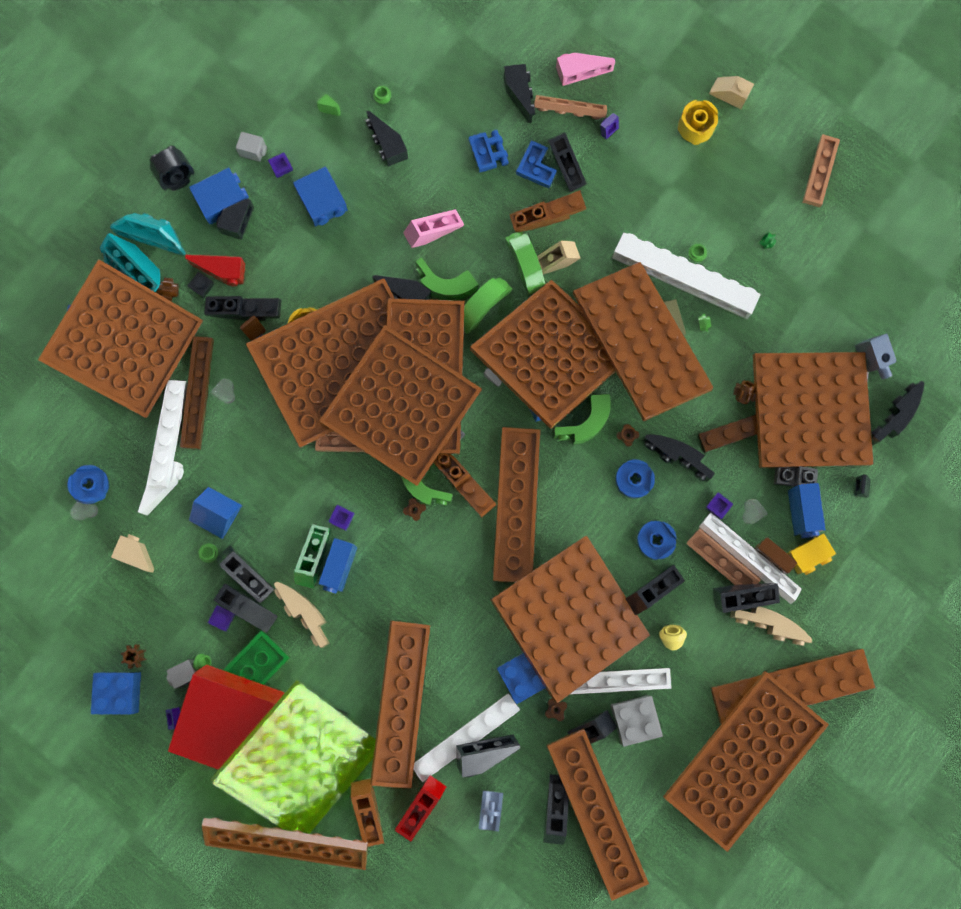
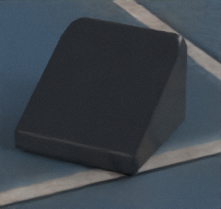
M863 474L856 478L855 496L869 497L871 480L867 475Z

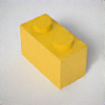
M823 533L789 551L787 554L797 562L794 567L796 573L807 575L816 570V565L821 564L823 566L832 561L831 557L836 552Z

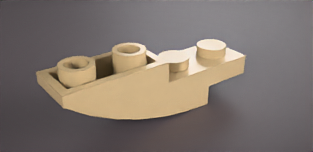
M280 582L274 583L276 587L274 592L279 600L283 599L285 602L284 609L289 617L293 616V618H298L302 615L303 618L300 620L305 629L309 628L313 634L310 637L315 646L319 645L320 648H324L330 644L320 627L327 622L318 609L305 596L293 588Z
M754 607L751 609V612L742 610L731 612L730 617L735 618L737 623L747 625L748 622L755 623V627L767 629L768 626L767 634L773 635L775 640L785 641L786 638L792 640V644L804 646L805 643H812V638L796 623L772 610Z

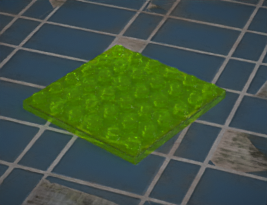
M296 680L211 778V782L286 831L299 830L302 833L310 834L373 759L376 738L300 681Z

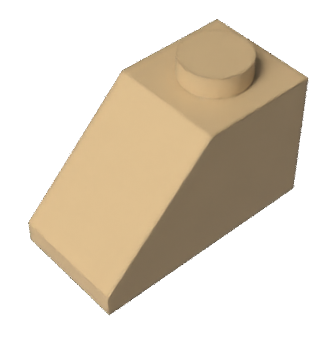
M739 76L719 77L709 94L742 109L754 84Z
M559 241L537 256L543 275L566 268L581 259L575 242Z
M128 534V537L120 535L111 558L153 573L154 567L146 546L138 542L140 538Z

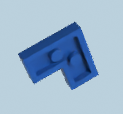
M531 140L516 171V175L549 189L557 170L542 164L548 147Z

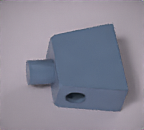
M887 333L872 337L855 345L857 352H865L866 369L869 372L877 370L881 380L892 376L889 365L896 363V357Z

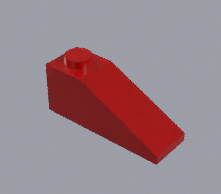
M185 255V259L190 265L232 287L238 286V284L244 285L245 262L242 257Z
M430 775L398 823L395 831L411 842L440 800L447 786Z

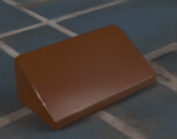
M765 538L754 547L757 552L783 574H789L797 564L791 556L769 538Z

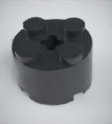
M169 146L158 154L152 155L149 159L151 172L161 188L166 191L167 189L177 191L184 188L190 183L189 178L191 175L194 176L193 167L183 152L175 146Z

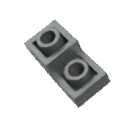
M802 466L775 468L774 484L795 487L801 484L817 483L818 469Z

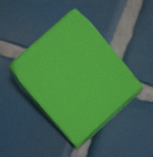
M325 94L317 101L320 112L336 116L341 115L339 105L328 94Z

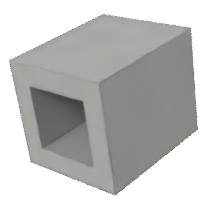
M241 132L236 150L239 156L260 162L262 156L266 154L267 146L262 137Z
M194 659L187 660L166 670L168 673L167 681L171 687L173 686L174 689L190 683L192 675L196 672L193 666Z

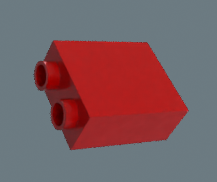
M206 664L192 675L168 752L261 785L270 772L279 775L285 763L288 751L279 747L283 735L291 737L299 721L300 713L292 710L296 696Z

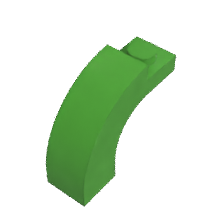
M523 232L513 233L505 237V241L517 262L523 286L530 295L545 285L544 276L534 247L527 234H523Z
M422 257L415 261V271L422 278L420 283L431 291V296L437 299L457 301L465 299L478 291V283L468 270L456 278L442 279L431 271Z
M500 277L490 279L465 304V333L468 334L477 328L487 312L497 302L511 293L513 288Z
M610 394L591 395L589 398V418L577 426L555 427L553 430L554 438H558L559 441L570 440V437H573V445L595 437L609 417L611 407Z
M402 477L410 495L421 504L431 507L432 500H436V504L446 506L447 503H452L453 494L430 489L422 481L416 486Z

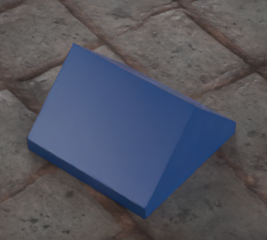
M208 487L194 500L189 521L223 539L242 505Z

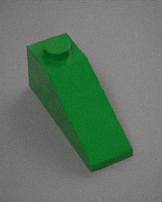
M312 524L294 571L296 585L314 589L331 528Z

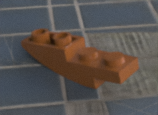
M579 190L551 202L545 203L543 201L509 215L515 232H522L570 219V215L586 210V206Z
M439 454L433 462L435 466L481 518L496 506L491 497L452 454Z

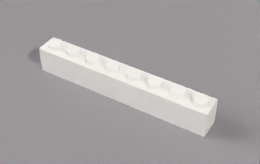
M623 233L612 257L628 266L641 262L648 275L745 319L750 317L761 295L753 288L741 286L735 280H728L722 277L720 273L710 272L700 264L688 262L686 258L677 257L671 254L669 250L657 248L653 243L637 239L635 235L630 233Z

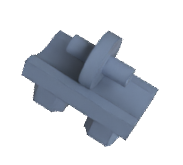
M483 790L479 829L499 832L503 799L502 792Z

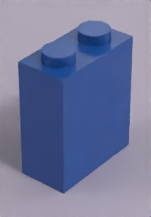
M326 166L293 182L315 227L324 225L330 219L340 217L348 211L346 203Z
M230 168L189 187L210 225L217 221L218 216L222 214L224 209L249 198L245 188L240 189L238 185L241 183L236 172L232 174Z
M819 483L801 484L789 489L788 496L794 536L801 535V539L819 536V532L826 530Z
M334 538L319 584L323 585V590L337 594V591L343 592L358 548L354 544Z

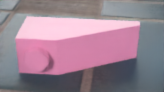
M580 53L563 54L557 58L556 69L562 86L612 72L615 59Z
M455 209L411 220L403 233L411 248L426 245L463 227L464 223Z

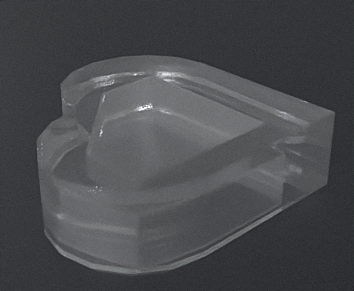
M224 378L219 381L211 394L223 403L230 404L235 400L234 384L231 380Z
M749 499L744 504L743 520L747 524H754L768 514L756 499Z
M76 502L71 509L72 518L79 521L84 520L86 517L93 518L98 513V508L93 503L83 504Z

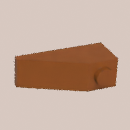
M371 778L351 783L353 808L362 841L368 843V847L384 843L374 788L370 784Z

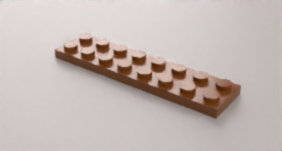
M502 427L493 581L517 582L533 571L540 430Z
M390 621L370 780L371 786L411 789L430 625Z
M857 649L769 672L773 678L807 706L875 688L864 649ZM761 675L710 688L720 724L724 722Z
M581 729L547 744L611 900L613 901L648 885L647 877L585 730Z
M204 818L202 823L205 846L366 870L368 843L362 840H345L338 836L325 837L319 833L306 834L299 830L286 831L279 827H262L259 824L247 825L239 821L227 822L219 818Z

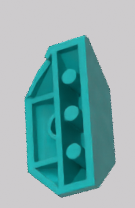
M133 213L123 216L110 225V229L116 235L185 256L186 252L175 230L170 225L171 223L165 219L156 220L145 213L142 215Z
M108 233L100 246L104 262L156 292L160 286V269L135 244Z

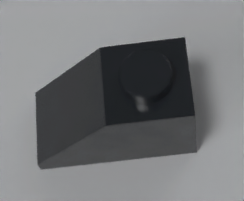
M245 199L222 211V214L218 216L216 221L217 228L221 234L242 240L254 209L250 199Z
M608 710L582 722L567 733L570 735L584 729L590 744L607 737L617 729V726Z

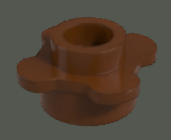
M625 424L623 430L618 432L616 437L622 440L625 446L630 447L633 444L632 442L639 438V432L635 431L630 424Z
M411 498L408 506L403 509V513L411 516L414 521L420 520L421 513L426 510V506L416 501L415 498Z
M550 699L548 701V710L545 712L546 717L563 721L567 704L564 701L555 703L553 699Z

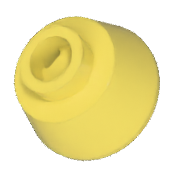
M667 625L659 632V636L666 648L677 650L682 647L687 633L681 626Z

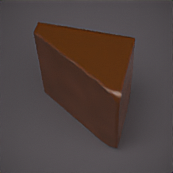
M252 316L240 326V329L250 341L255 340L259 335L266 332V329L255 316Z

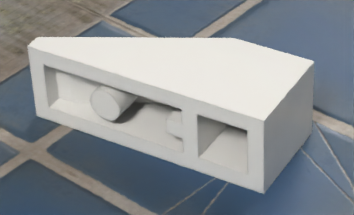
M173 461L168 489L148 488L146 485L138 513L148 516L178 484V480L182 478L184 473L182 464Z

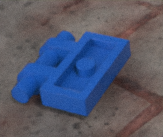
M498 130L491 132V138L487 137L486 132L468 137L479 173L497 168L496 160L501 161L502 166L509 164L508 154L503 148V139L499 135ZM491 146H496L497 152L493 153Z

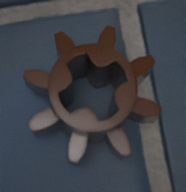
M164 277V281L160 282V286L157 289V294L172 302V298L178 297L179 284L174 283L173 278Z
M746 380L742 381L741 384L736 383L733 395H736L735 399L742 404H748L750 400L754 402L757 395L755 392L756 386L754 383Z
M135 644L134 648L131 645H127V650L120 653L123 656L121 663H127L128 669H132L134 664L137 668H140L141 662L147 660L144 657L146 650H140V644ZM133 653H136L137 656H135L134 660H132L131 657L134 656Z

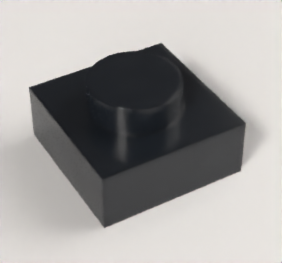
M198 271L187 286L204 298L215 283Z

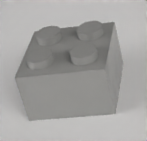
M646 695L610 705L622 746L663 737L652 696Z

